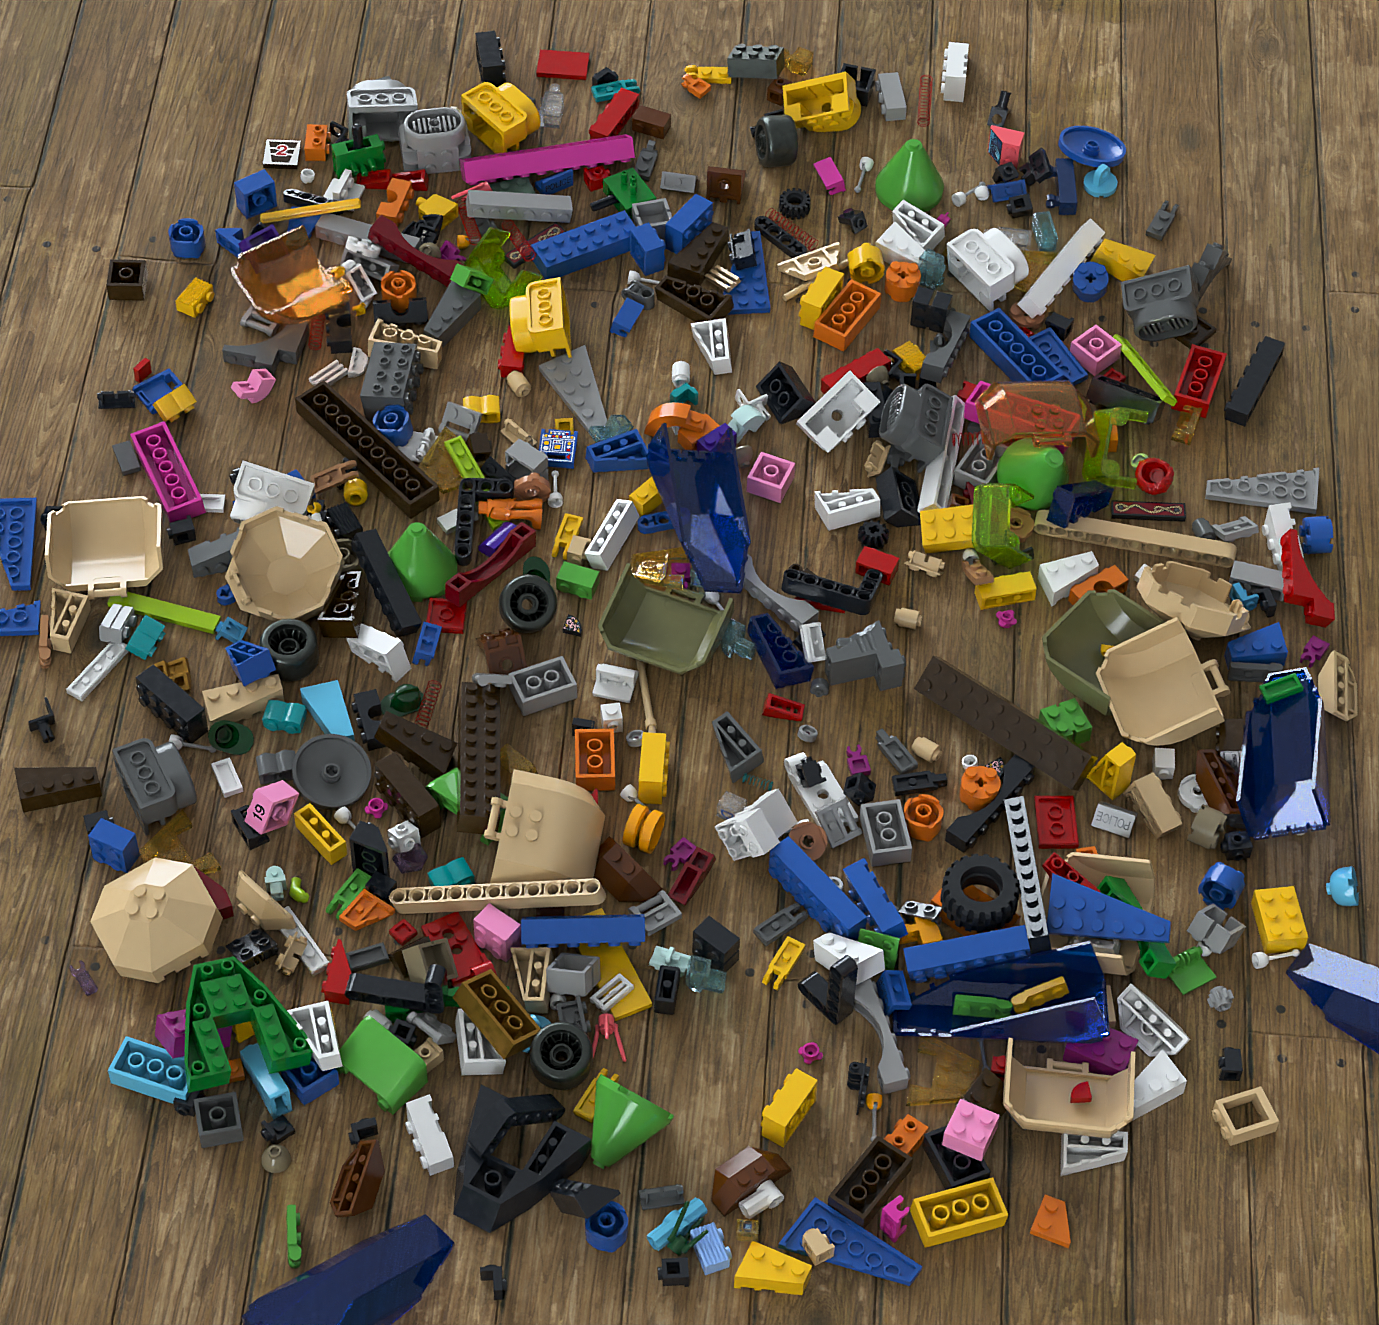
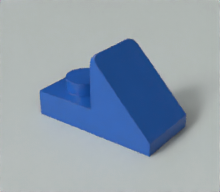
M218 228L215 230L218 244L240 260L245 257L238 245L244 239L242 228Z

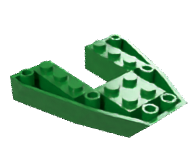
M234 956L193 966L186 1001L184 1063L188 1093L229 1084L232 1070L217 1029L236 1024L251 1023L269 1074L310 1065L313 1051L306 1042L308 1038L306 1033L302 1029L299 1030L297 1022L268 987Z

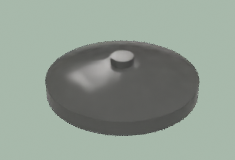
M323 734L313 737L299 748L294 757L292 765L294 786L303 799L318 808L337 810L344 806L349 807L360 800L368 789L371 779L370 760L364 749L348 737L338 734Z

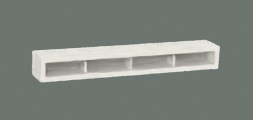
M1091 218L1085 222L1017 305L1032 319L1037 314L1041 316L1047 310L1045 306H1049L1055 300L1053 296H1057L1063 290L1061 286H1065L1071 280L1070 275H1074L1078 265L1085 263L1087 260L1085 257H1089L1095 251L1093 247L1096 248L1103 241L1101 237L1105 232Z
M956 395L951 396L953 397L945 450L925 470L917 510L919 513L924 510L947 508L959 450L957 435L960 445L964 424L965 403ZM953 433L955 434V446L952 443Z

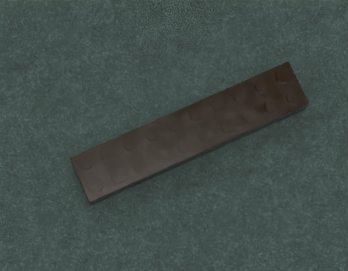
M324 380L295 398L297 413L349 461L355 460L358 470L410 519L440 500L439 486Z
M933 656L914 687L916 691L1071 790L1079 791L1098 759L1093 753L940 657Z
M462 682L458 699L457 832L484 835L485 830L488 828L492 808L490 804L492 797L500 798V687H495L492 684L481 686L478 683ZM499 810L498 820H497L496 829H495V831H496L497 833H498V828H499V823H500V810Z

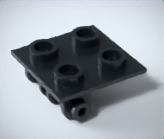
M262 928L252 930L249 934L235 939L226 945V948L247 969L255 966V963L259 964L257 956L263 962L265 959L267 960L275 956L276 952H278V944Z
M865 1058L864 1063L852 1062L849 1065L847 1086L851 1090L859 1091L856 1115L859 1114V1108H864L870 1073V1067L866 1066L867 1058Z

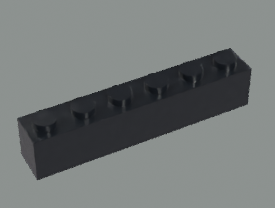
M1265 336L1262 342L1259 341L1256 347L1257 353L1252 354L1249 362L1250 366L1246 365L1243 373L1244 377H1240L1237 383L1238 389L1233 390L1230 398L1231 402L1228 401L1224 408L1226 412L1225 420L1244 427L1246 426L1283 355L1284 342Z
M372 529L356 533L351 542V548L356 553L359 565L363 568L367 581L371 584L374 595L382 606V612L386 615L391 630L394 631L396 637L417 633L422 621L377 530Z

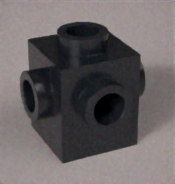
M860 772L846 778L843 794L860 806L861 804L873 801L876 784Z
M1231 831L1225 833L1223 842L1220 843L1221 852L1225 853L1227 861H1240L1250 858L1253 845L1248 831Z
M396 1019L394 1025H390L388 1029L408 1047H414L418 1038L415 1035V1025Z

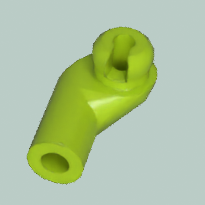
M293 877L289 891L290 897L297 902L307 903L309 894L300 888L301 879Z

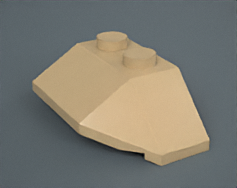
M1334 650L1329 655L1318 675V707L1344 721H1348L1358 716L1357 683L1349 666V659Z
M243 870L239 871L236 898L239 903L237 907L244 915L248 914L251 921L256 926L260 925L264 930L294 929L297 927L293 916L245 874Z

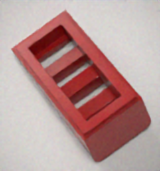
M768 693L762 715L801 722L805 704Z

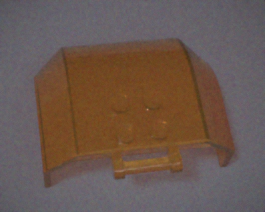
M304 225L240 253L237 257L238 262L236 266H232L230 270L231 275L255 311L264 319L281 325L305 323L333 311L349 302L347 293L353 290V286L350 282L346 281L344 276L338 278V282L334 283L331 277H336L334 272L331 273V270L338 266L335 265L325 270L310 244Z
M1068 380L993 382L975 400L987 460H992L996 446L1011 438H1032L1033 446L1037 448L1041 447V445H1064L1065 447H1071L1072 437L1086 436L1090 457L1095 458L1100 439L1091 405Z

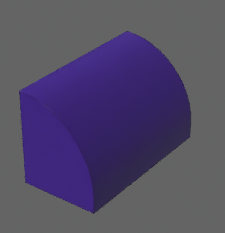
M504 522L478 546V550L491 557L516 525L511 522Z

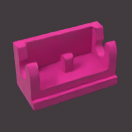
M831 157L813 164L825 188L829 190L835 187V189L828 192L830 195L846 191L844 180Z
M901 1195L882 1208L880 1229L893 1243L897 1241L898 1237L907 1228V1225H904L900 1229L902 1218L909 1213V1207L900 1211L901 1204L904 1201Z

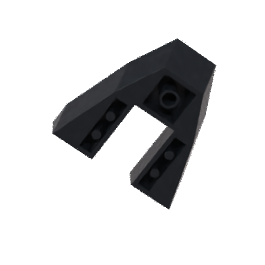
M481 1084L470 1115L457 1168L453 1215L491 1233L531 1209L549 1194V1190L554 1187L555 1182L560 1179H568L578 1171L591 1153L592 1145L591 1138L554 1121L523 1170L492 1154L486 1159H481L467 1142L493 1104L499 1099L508 1098Z

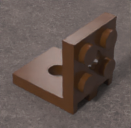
M708 166L706 199L710 201V197L720 198V202L727 203V199L737 200V204H740L746 170Z
M509 627L499 629V633L495 634L485 632L476 638L477 646L484 650L489 674L508 675L509 673L527 668L521 635L513 629L510 630ZM507 659L511 660V668L504 670L502 662Z

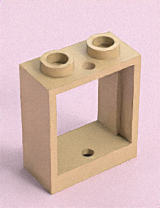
M1261 1086L1216 1100L1212 1110L1213 1119L1219 1123L1221 1134L1225 1140L1227 1139L1230 1146L1276 1132L1279 1120ZM1252 1102L1262 1122L1236 1130L1226 1110Z

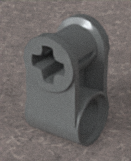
M632 280L630 286L621 291L624 300L630 298L644 305L643 310H651L655 306L654 290L638 280Z

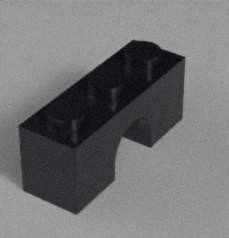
M426 297L408 298V309L402 313L395 312L392 309L391 299L374 300V323L379 318L388 325L393 323L398 326H405L407 323L414 322V325L425 324L428 321Z
M350 301L328 302V310H325L326 320H329V323H326V334L330 333V336H326L327 347H331V354L352 353L351 327L343 328L351 326Z
M373 689L353 694L354 702L351 703L353 713L358 715L356 718L358 729L362 728L363 733H360L362 743L367 744L368 751L386 747L374 738L381 720L374 721L372 718L382 715L377 690Z

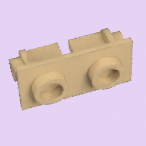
M507 418L504 421L505 428L500 430V433L513 444L519 438L524 442L530 443L532 447L537 444L532 436L520 428L513 419Z
M879 440L872 444L871 454L864 465L865 470L868 471V478L879 475L883 471L891 445L884 447Z
M915 550L909 551L908 558H910V561L904 563L909 565V569L927 571L926 574L932 577H937V575L940 576L944 573L940 571V569L943 570L945 567V562H942V559L929 556L928 562H925L927 554Z
M297 931L293 936H288L284 944L287 948L284 954H279L275 962L278 965L275 971L277 972L281 968L283 969L282 973L287 976L294 973L299 959L293 957V954L301 957L307 946L308 939L303 936L297 938Z

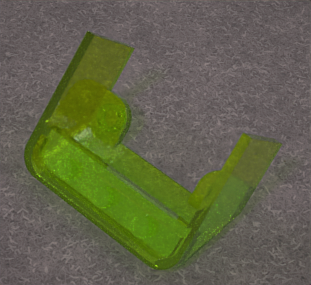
M489 227L466 259L464 265L481 271L494 279L487 295H481L491 308L500 310L509 306V301L512 297L526 295L527 285L531 282L540 281L543 276L538 273L521 270L514 281L511 282L501 268L505 260V252L502 246L511 233Z
M1116 407L1097 410L1092 414L1082 468V476L1086 481L1135 489L1137 479L1119 476V464L1114 460L1107 459L1112 425L1122 426L1128 420L1146 423L1148 411Z
M982 483L977 485L974 489L973 547L978 552L1008 569L1031 561V556L1019 550V537L1010 531L1011 508L1034 499V495L1014 483Z

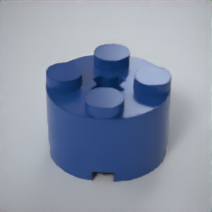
M183 218L178 220V223L172 224L169 227L170 247L175 257L199 258L206 244L203 226L198 224L197 220Z
M1085 262L1078 265L1073 275L1072 289L1080 300L1090 303L1096 302L1106 294L1109 277L1105 266L1096 262Z
M388 405L381 412L380 410L377 411L373 417L374 427L395 446L403 447L408 444V440L413 435V426L409 413L404 407Z
M1329 516L1303 518L1302 526H1299V535L1303 537L1301 546L1303 554L1332 552L1333 544H1330V540L1333 538V526L1331 519H1328Z
M1216 862L1206 872L1198 887L1199 895L1200 893L1204 897L1203 901L1208 906L1215 904L1222 910L1224 908L1232 909L1244 890L1245 876L1241 871H1236L1222 862Z
M610 1201L588 1219L585 1218L586 1241L597 1250L610 1253L615 1252L625 1243L628 1237V1217L625 1209L619 1203Z

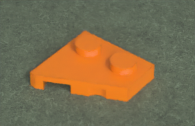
M363 889L339 916V921L357 931L392 916L395 913V908L366 889Z
M1045 1194L1031 1227L1030 1234L1069 1248L1071 1240L1065 1202Z

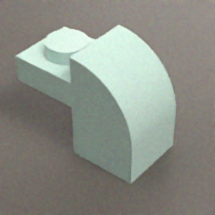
M744 405L731 414L733 419L728 426L737 433L738 444L748 430L756 432L766 420V417L755 407Z

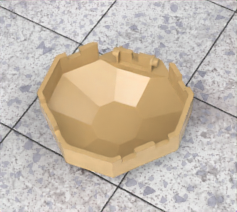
M275 506L241 522L238 536L230 550L232 560L225 578L240 610L274 622L282 619H297L304 622L321 614L337 584L345 561L326 522L316 521L308 516L296 512L292 513L284 510V508Z
M1167 561L1165 567L1162 563L1155 564L1152 570L1149 566L1144 567L1137 589L1145 603L1165 622L1178 617L1188 636L1192 639L1201 640V638L1228 636L1251 629L1248 623L1250 618L1249 611L1243 607L1242 602L1239 599H1235L1231 605L1225 603L1232 587L1231 583L1221 578L1216 582L1209 578L1211 573L1205 569L1173 561Z
M155 857L105 885L90 922L120 976L159 983L165 980L164 976L175 970L177 973L190 966V961L199 956L204 958L210 954L223 918L193 864Z

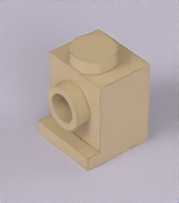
M573 535L567 551V562L582 566L584 560H587L585 552L592 539Z
M428 1037L425 1043L414 1050L424 1060L427 1066V1073L444 1061L443 1050L432 1041L431 1037Z
M811 1228L804 1233L802 1246L815 1266L834 1257V1244H830L827 1236L821 1234L818 1228Z

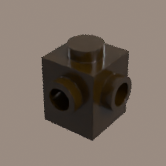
M474 432L469 434L466 445L475 461H486L492 449L491 440H488L487 433Z

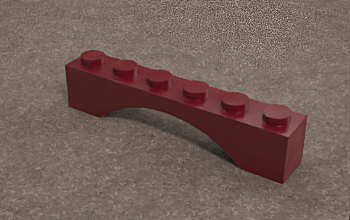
M380 215L370 227L367 237L369 240L383 247L389 253H393L401 258L404 262L416 267L417 270L429 275L432 279L444 284L447 288L452 281L450 278L457 263L464 265L457 260L435 258L420 252L404 239L396 223L383 215Z
M521 522L508 533L499 548L484 563L471 571L457 573L445 583V598L460 608L536 547V531Z

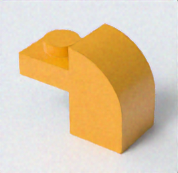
M914 917L912 925L905 924L908 934L900 938L899 945L918 941V945L943 941L935 922L929 919Z

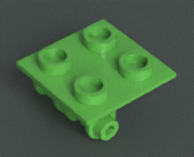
M860 928L858 942L882 949L884 951L885 970H894L898 957L897 952L900 938Z
M1193 946L1173 957L1177 965L1168 976L1182 995L1217 978L1202 959L1201 954L1203 951L1200 946Z

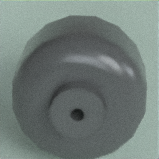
M823 678L814 679L811 682L810 693L815 694L816 697L828 695L830 687L828 681Z

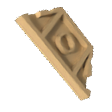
M836 242L778 263V270L804 281L816 278L818 272H821L825 266L837 270L840 243Z

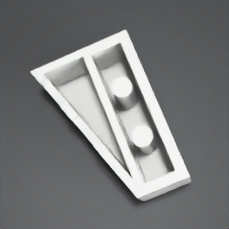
M896 222L876 241L875 247L881 250L883 261L889 264L894 261L915 263L918 265L921 275L928 269L929 253Z
M726 318L690 323L693 338L714 375L732 373Z
M1290 502L1269 505L1265 523L1262 525V533L1267 538L1268 549L1273 554V563L1277 564L1278 570L1283 571V563L1281 561L1282 546L1280 540L1282 535L1290 528L1293 529L1292 525L1296 524L1295 519L1290 518L1289 511L1292 508ZM1298 536L1299 546H1300L1301 554H1302V556H1303V552H1302V548H1301V544H1300V540H1299V536Z
M329 1001L287 1010L297 1022L299 1030L302 1029L308 1037L306 1042L312 1049V1056L320 1069L325 1071L342 1067Z
M458 1009L455 1026L461 1076L503 1074L506 1060L499 1055L462 1009Z
M429 1094L406 1103L408 1122H405L408 1134H413L414 1139L412 1142L416 1152L420 1151L422 1155L420 1162L423 1169H427L431 1176L453 1168L454 1160L445 1133L442 1132L437 1121L439 1117L437 1113L434 1114L432 1109V1098Z
M1118 1131L1109 1139L1062 1133L1060 1176L1124 1161L1128 1152V1132Z

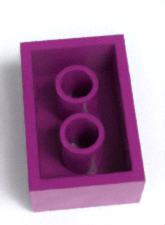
M186 1009L157 1015L155 1037L173 1059L185 1056ZM232 1026L217 1029L223 1047H230Z
M1080 1016L1065 1047L1063 1061L1077 1064L1087 1062L1089 1063V1072L1112 1076L1128 1068L1131 1051L1136 1052L1139 1040L1084 1016Z

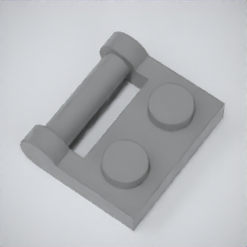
M255 300L242 317L240 325L251 327L267 333V336L273 337L287 317V311ZM254 318L256 320L265 322L267 324H270V326L268 327L266 325L257 323L255 321H252L251 319Z
M448 402L442 422L438 428V433H446L454 437L462 436L463 440L466 441L469 434L478 431L483 413ZM449 422L470 429L469 434L448 427Z
M1246 516L1229 523L1211 525L1215 534L1224 542H1233L1235 539L1250 537L1252 534L1259 533L1258 525Z
M475 673L472 675V682L478 683L481 686L492 683L495 687H506L507 684H512L513 676Z
M843 797L815 811L831 848L863 833L861 828L857 826L847 804L849 803L847 797ZM839 807H841L851 829L849 833H847L837 812Z
M664 890L658 892L657 896L628 909L629 914H641L651 907L663 903L644 914L645 933L647 936L682 918V913Z
M412 1011L406 1018L408 1023L416 1025L433 1038L432 1041L437 1045L453 1043L457 1037L452 1032L450 1026L439 1022L432 1013H416Z

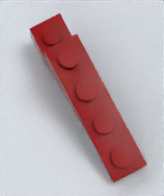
M1290 528L1282 535L1280 540L1282 546L1281 561L1283 563L1284 602L1305 607L1306 624L1326 628L1335 620L1334 603L1326 598L1313 580L1301 554L1297 530Z

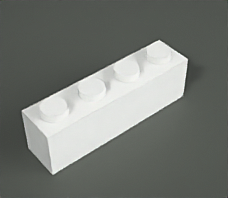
M619 499L615 501L585 552L592 569L608 570L640 517L633 501Z

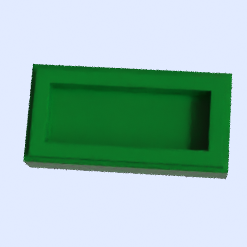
M1296 673L1260 685L1259 690L1266 703L1269 704L1302 692L1303 686Z

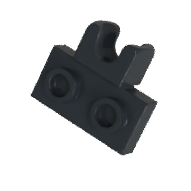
M1042 147L1028 157L1030 163L1027 162L1019 168V171L1024 174L1021 179H1025V183L1029 186L1035 182L1040 184L1053 174L1046 150Z

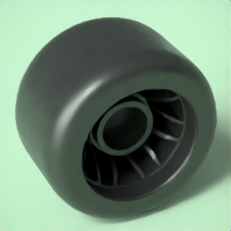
M784 114L763 116L757 121L755 146L759 162L764 167L790 166L796 161L798 134L795 122L791 116Z
M521 575L512 579L502 590L498 604L499 612L503 621L511 629L521 633H534L543 629L552 621L557 610V597L552 586L543 578L536 575ZM524 600H529L532 603L530 610H525L522 607Z
M282 619L269 625L262 633L259 646L269 649L276 670L270 673V676L279 674L281 681L290 682L301 680L313 672L318 664L319 650L316 634L308 624L297 619Z
M555 1022L543 1027L535 1035L530 1046L532 1071L543 1085L551 1089L568 1090L580 1085L588 1077L593 1064V1048L589 1037L580 1027L568 1022ZM560 1056H564L567 1058V1060L563 1062H559L556 1059Z

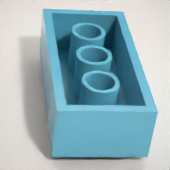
M127 1036L125 1037L108 1069L110 1082L172 1104L175 1097L187 1100L190 1093H188L184 1056L173 1059L164 1048Z

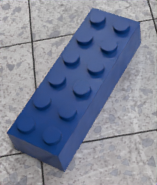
M624 210L531 244L533 249L531 259L536 253L533 262L545 280L562 277L629 252L630 229L636 226Z
M1000 308L971 321L969 337L1028 398L1040 401L1044 399L1051 385L1064 381V374Z
M789 836L770 850L768 869L770 875L781 883L786 892H790L794 896L795 901L807 910L812 919H816L819 922L823 931L858 941L860 928L866 930L867 916Z
M645 915L522 917L521 941L522 944H526V948H538L539 944H547L548 948L559 947V944L567 943V947H579L580 943H588V947L600 946V943H608V946H621V942H629V946H640L641 942H645Z
M1025 925L903 948L910 980L915 981V983L925 982L927 978L932 977L943 979L948 974L953 973L955 975H963L968 970L973 969L984 971L989 966L994 965L996 967H1004L1008 963L1015 961L1018 964L1025 963L1028 959L1032 958Z

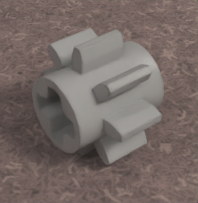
M1217 986L1210 990L1207 1001L1210 1008L1214 1007L1215 1010L1222 1012L1231 1007L1234 996L1231 989L1227 990L1224 986Z

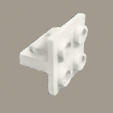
M345 169L340 179L333 178L323 197L337 201L361 198L365 191V186L354 183L352 170Z
M598 664L593 696L630 703L639 671L608 664Z

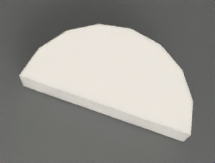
M353 347L348 378L360 376L367 370L368 356L360 348Z

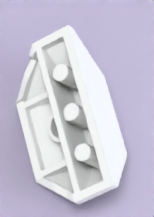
M1130 983L1117 998L1120 1029L1125 1034L1138 1039V1046L1149 1057H1156L1162 1049L1167 1055H1177L1190 1040L1173 1019L1133 984Z

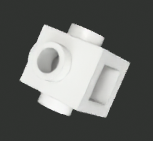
M408 820L388 830V844L390 848L396 850L401 855L421 845L419 829Z

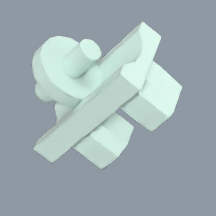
M271 866L266 871V890L271 892V897L275 901L284 900L283 890H287L285 874L280 867Z
M656 946L649 965L654 966L656 970H660L661 965L679 967L680 977L685 975L691 956L676 952L674 947L666 949Z

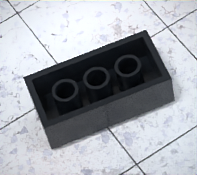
M1101 374L1092 378L1085 397L1093 405L1099 406L1102 404L1107 406L1106 409L1109 411H1121L1124 416L1128 418L1137 417L1140 419V422L1148 425L1160 419L1166 403L1157 395Z
M154 664L135 677L140 704L144 707L147 706L156 718H161L165 725L177 732V735L183 741L186 740L188 743L193 744L208 732L205 708Z

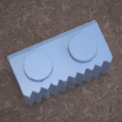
M714 1222L690 1230V1241L707 1229L709 1231L693 1246L705 1275L729 1268L730 1259H732L730 1248L728 1246L725 1247L722 1242L724 1241L721 1228H716Z

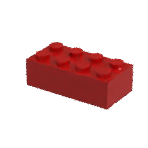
M1192 344L1174 393L1177 403L1171 409L1206 418L1224 369L1227 353Z

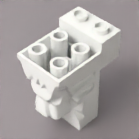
M778 788L766 792L752 805L744 808V811L736 813L735 817L717 824L715 829L726 846L729 855L735 861L749 856L754 858L766 854L780 843L778 838L796 825L798 821Z

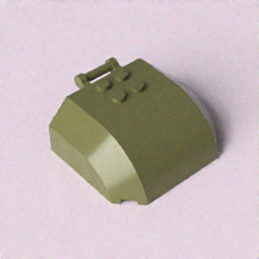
M627 563L601 617L598 628L608 650L684 675L707 664L715 654L735 611L734 599L729 598L725 609L721 611L701 605L705 600V593L693 592L676 586V583L669 582L665 592L645 586L632 575L631 564ZM673 593H676V594H679V595H682V596H685V597L694 599L695 602H692V601H689V600H686V599L677 597V596L672 595V594H673Z
M1115 589L1107 590L1104 593H1096L1095 590L1087 591L1042 636L1047 665L1056 679L1068 691L1105 716L1113 715L1109 707L1111 697L1103 692L1096 675L1098 667H1101L1105 660L1101 655V644L1116 646L1165 623V621Z

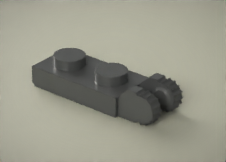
M1165 200L1146 230V235L1162 241L1175 219L1179 205L1175 204L1171 213L1166 211L1169 207V201Z
M1230 662L1227 677L1230 681L1266 683L1281 678L1282 675L1280 673L1283 672L1284 667L1278 663Z
M794 903L755 927L753 933L765 946H768L797 925H800L809 917V914L803 911L793 917L792 915L798 912L801 907L799 903Z

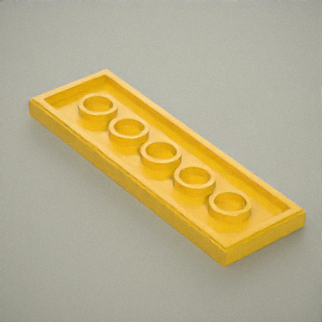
M600 908L584 915L606 914L604 913L603 909ZM580 943L579 947H576L580 955L600 957L601 980L596 984L598 990L619 973L634 985V989L609 1010L614 1016V1021L652 1007V1001L622 945L608 946V943H600V946L588 947V943ZM619 981L615 986H613L608 992H606L602 996V998L609 994V992L613 988H616L620 983H622V981Z

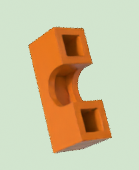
M391 179L387 188V201L391 203H380L376 212V220L380 215H383L396 223L397 227L400 223L402 224L404 212L408 211L409 201L414 197L411 181Z
M1113 565L1110 568L1103 569L1095 576L1088 577L1086 581L1072 586L1068 601L1074 605L1090 590H1095L1096 593H1104L1107 590L1115 589L1120 593H1124L1127 591L1129 579L1116 565Z

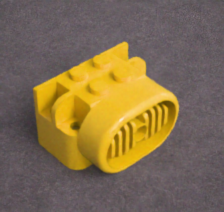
M847 72L783 85L785 115L793 118L796 128L805 127L807 130L814 132L844 131L854 126L860 117L861 104L856 95V82Z
M484 82L461 95L462 115L466 119L468 130L495 154L505 153L508 148L512 151L519 150V142L540 128L541 120L536 106L523 92L511 83H504L496 87L492 83Z
M561 278L531 282L526 287V295L512 297L509 301L510 327L515 350L517 352H524V354L550 351L551 356L556 357V350L566 348L568 358H572L569 305Z

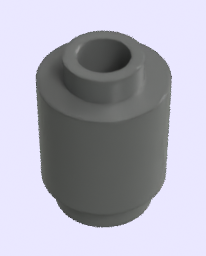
M1198 518L1192 523V531L1196 537L1215 540L1216 534L1209 521L1204 518Z

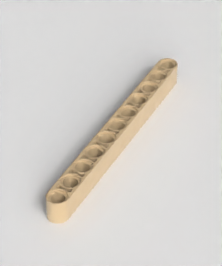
M1039 510L1035 517L1034 531L1041 535L1225 568L1232 567L1236 559L1237 547L1228 542L1049 510Z
M597 879L397 888L390 893L389 899L398 913L414 914L483 910L489 903L499 910L599 905L604 902L606 893Z

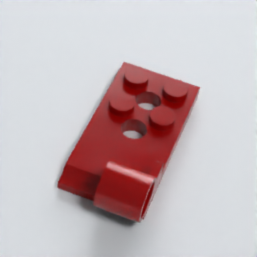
M458 911L421 926L424 936H429L431 942L443 939V935L446 933L453 934L454 936L448 939L451 951L455 948L462 950L460 954L452 953L459 976L449 980L453 988L460 987L462 982L490 969L496 974L492 962L480 951Z

